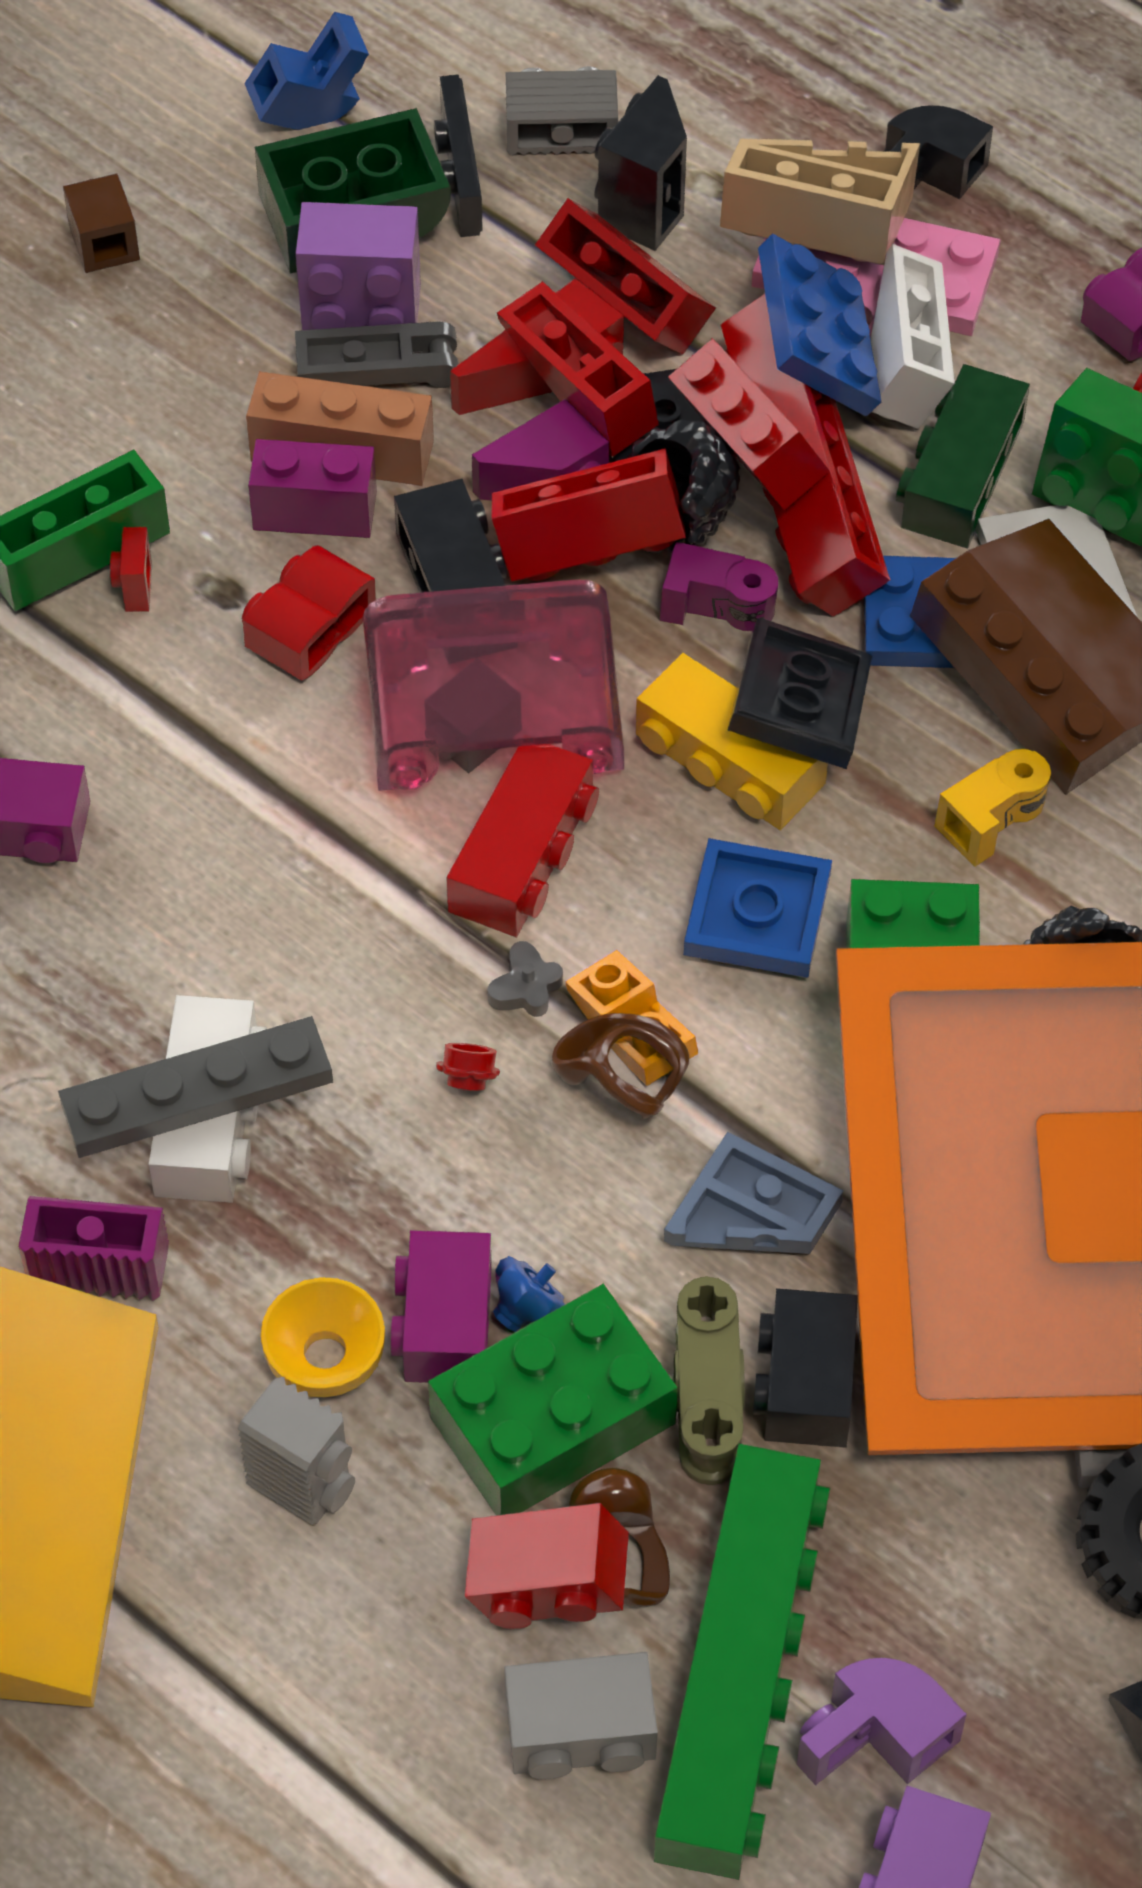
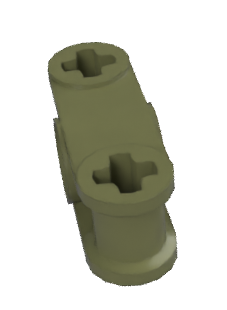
M705 1276L695 1278L685 1284L678 1295L674 1383L678 1387L676 1412H678L679 1458L682 1469L689 1478L700 1484L716 1485L724 1483L732 1477L738 1444H741L745 1403L743 1349H740L739 1313L736 1293L728 1283L721 1279ZM701 1317H710L712 1321H701ZM706 1439H715L717 1446L706 1445Z

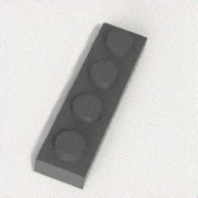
M313 1016L65 1088L59 1090L58 1093L78 1158H82L333 1083V1074Z

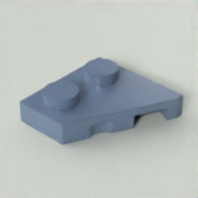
M727 1132L665 1227L664 1242L672 1246L810 1254L842 1204L843 1190Z

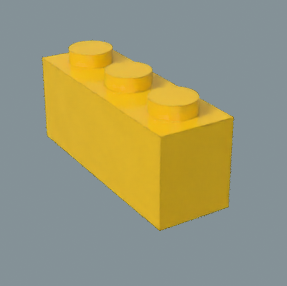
M682 653L637 697L636 735L640 737L642 742L651 751L660 755L666 754L687 768L699 783L708 787L714 786L735 800L739 807L750 817L763 819L781 831L826 784L828 763L728 731L738 688L685 653Z

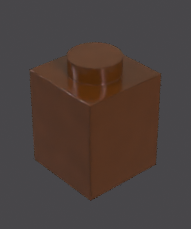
M118 173L63 186L69 228L85 273L140 260L135 220Z

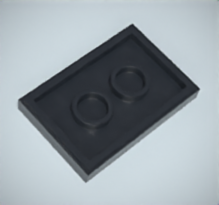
M757 618L750 637L727 730L847 769L854 750L872 656L869 653L763 618Z

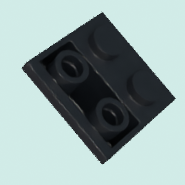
M658 75L643 93H636L630 100L625 115L614 128L609 127L601 134L595 148V158L598 160V181L594 196L598 199V215L630 240L654 251L657 250L684 217L687 135L668 79Z

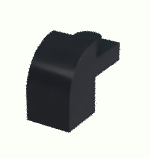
M933 105L915 107L898 114L888 122L886 145L883 152H901L902 143H920L914 189L923 181L960 199L988 166L993 126L950 107Z

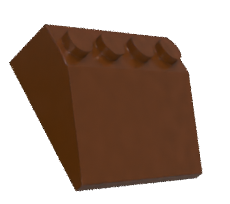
M1050 519L970 549L921 581L910 617L1025 749L1037 752L1046 759L1050 765V778L1065 795L1142 742V622Z

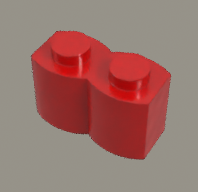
M319 545L308 549L301 556L296 555L292 557L284 566L279 583L273 585L264 593L255 594L245 606L242 614L245 647L299 680L307 679L328 660L339 642L350 637L371 614L376 606L375 578Z

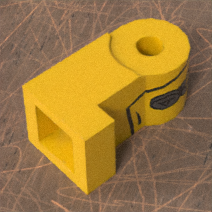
M1014 749L997 759L995 758L940 793L934 827L974 867L978 866L994 855L997 836L1000 831L1014 822L1030 821L1042 812L1051 776L1050 765L1043 756L1028 749Z

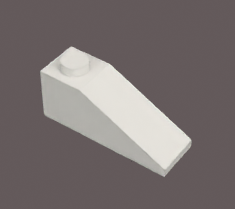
M892 244L886 253L870 339L882 401L872 412L879 414L885 419L895 420L917 429L920 428L955 384L943 267L939 261Z

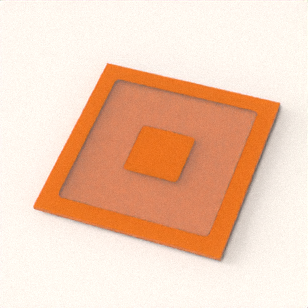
M1142 942L837 949L836 965L868 1455L1130 1449L1141 1444Z

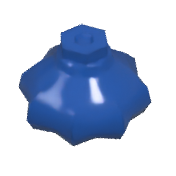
M511 1256L500 1260L495 1270L499 1301L493 1313L496 1319L506 1328L517 1332L521 1326L533 1323L565 1305L563 1302L564 1296L549 1282L556 1273V1270L551 1265L546 1263L537 1272L525 1261H518Z

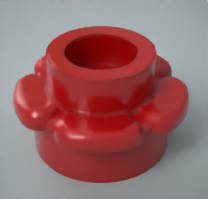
M445 1044L443 1061L436 1063V1069L448 1075L447 1085L457 1089L485 1090L486 1080H493L500 1074V1070L495 1067L497 1051L483 1045Z

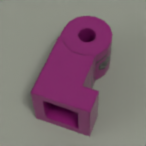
M676 542L662 588L660 621L683 625L686 613L726 620L731 626L742 631H753L757 618L772 621L775 615L778 576L775 570L763 562L748 559L741 555Z

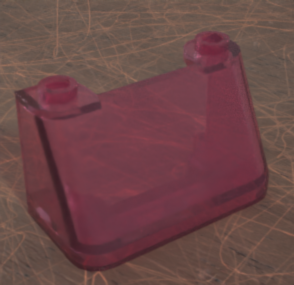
M567 580L398 594L381 597L371 602L364 610L363 628L378 791L394 789L412 790L429 782L437 774L439 767L438 754L542 744L561 743L562 749L593 759V774L624 770V742L611 615L606 590L598 583L590 580Z

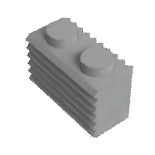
M587 66L576 71H544L540 68H527L521 72H505L507 152L512 156L517 152L522 155L528 152L536 155L540 151L545 155L551 151L556 155L562 151L566 154H570L573 151L581 154L583 151L591 154L595 151L601 134L609 127L614 128L618 123L616 70H599L598 68Z
M285 1377L274 1378L241 1420L238 1427L240 1431L239 1436L241 1437L239 1442L242 1443L240 1448L243 1449L241 1454L244 1455L242 1460L245 1461L243 1466L246 1467L244 1472L247 1473L245 1478L248 1479L246 1484L311 1525H315L327 1510L332 1513L338 1511L353 1490L355 1477L349 1474L348 1470L352 1447L345 1442L342 1412L332 1414L330 1405L320 1407L319 1398L309 1399L307 1391L297 1392L296 1384L286 1385Z

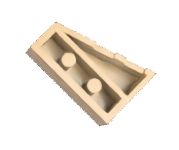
M740 139L724 173L720 227L739 231L749 236L768 238L773 233L791 244H800L807 249L821 250L851 257L861 262L884 265L886 253L891 245L894 244L913 198L920 143H902L901 152L866 151V142L848 141L847 151L812 150V140Z

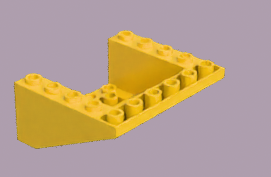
M1 1266L0 1699L94 1708L159 1328L157 1315Z

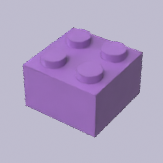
M302 202L296 247L302 330L417 323L421 290L417 207Z

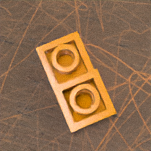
M615 950L565 981L567 991L588 1020L610 1013L636 1014L649 1017L668 1027L682 1040L688 1049L689 1059L699 1054L696 1036L657 1001L654 983L618 950ZM624 1036L611 1047L616 1055L646 1086L673 1070V1067L659 1052L636 1037Z

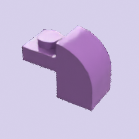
M889 1658L861 1660L835 1673L831 1701L838 1708L836 1709L832 1704H827L816 1711L802 1726L797 1766L816 1786L866 1744L870 1743L897 1774L909 1784L961 1741L966 1713L930 1675L916 1666Z

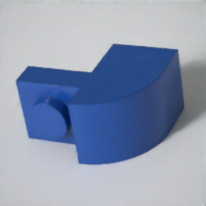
M338 12L332 14L308 52L270 43L244 83L260 122L301 130L339 119L360 100L352 79L362 69L369 53L353 16Z

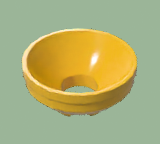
M325 1277L304 1280L287 1288L268 1307L261 1328L263 1354L272 1373L277 1378L285 1377L286 1385L296 1384L297 1392L307 1391L310 1397L342 1395L364 1383L378 1367L385 1344L383 1316L375 1300L365 1290L351 1282ZM331 1339L339 1342L344 1347L345 1355L336 1366L318 1368L306 1360L305 1354L307 1349L315 1341Z

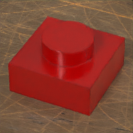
M123 527L121 551L111 552L112 588H122L125 612H148L150 610L152 559L147 527Z

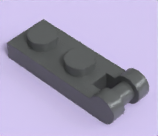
M437 321L295 331L298 377L360 386L428 382L436 388L451 387L450 370L459 365L458 358L452 354L457 349L456 330L453 325L447 322ZM415 351H425V352H426V353L412 354V352H415Z

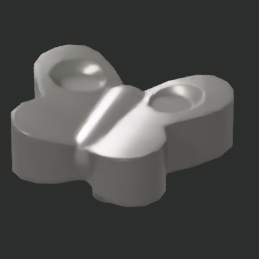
M527 941L514 943L510 949L511 971L492 980L487 989L488 1003L497 1010L524 1008L528 1014L534 1017L543 1016L548 1010V991L557 990L563 985V968L555 962H544L536 948Z

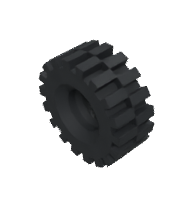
M1142 1443L1128 1449L1119 1458H1115L1095 1478L1087 1490L1088 1494L1085 1500L1080 1504L1077 1519L1081 1520L1080 1530L1075 1534L1077 1549L1083 1548L1086 1560L1081 1565L1087 1578L1093 1575L1101 1586L1097 1592L1107 1602L1112 1598L1123 1605L1120 1612L1133 1618L1139 1614L1142 1615V1540L1140 1537L1142 1521Z

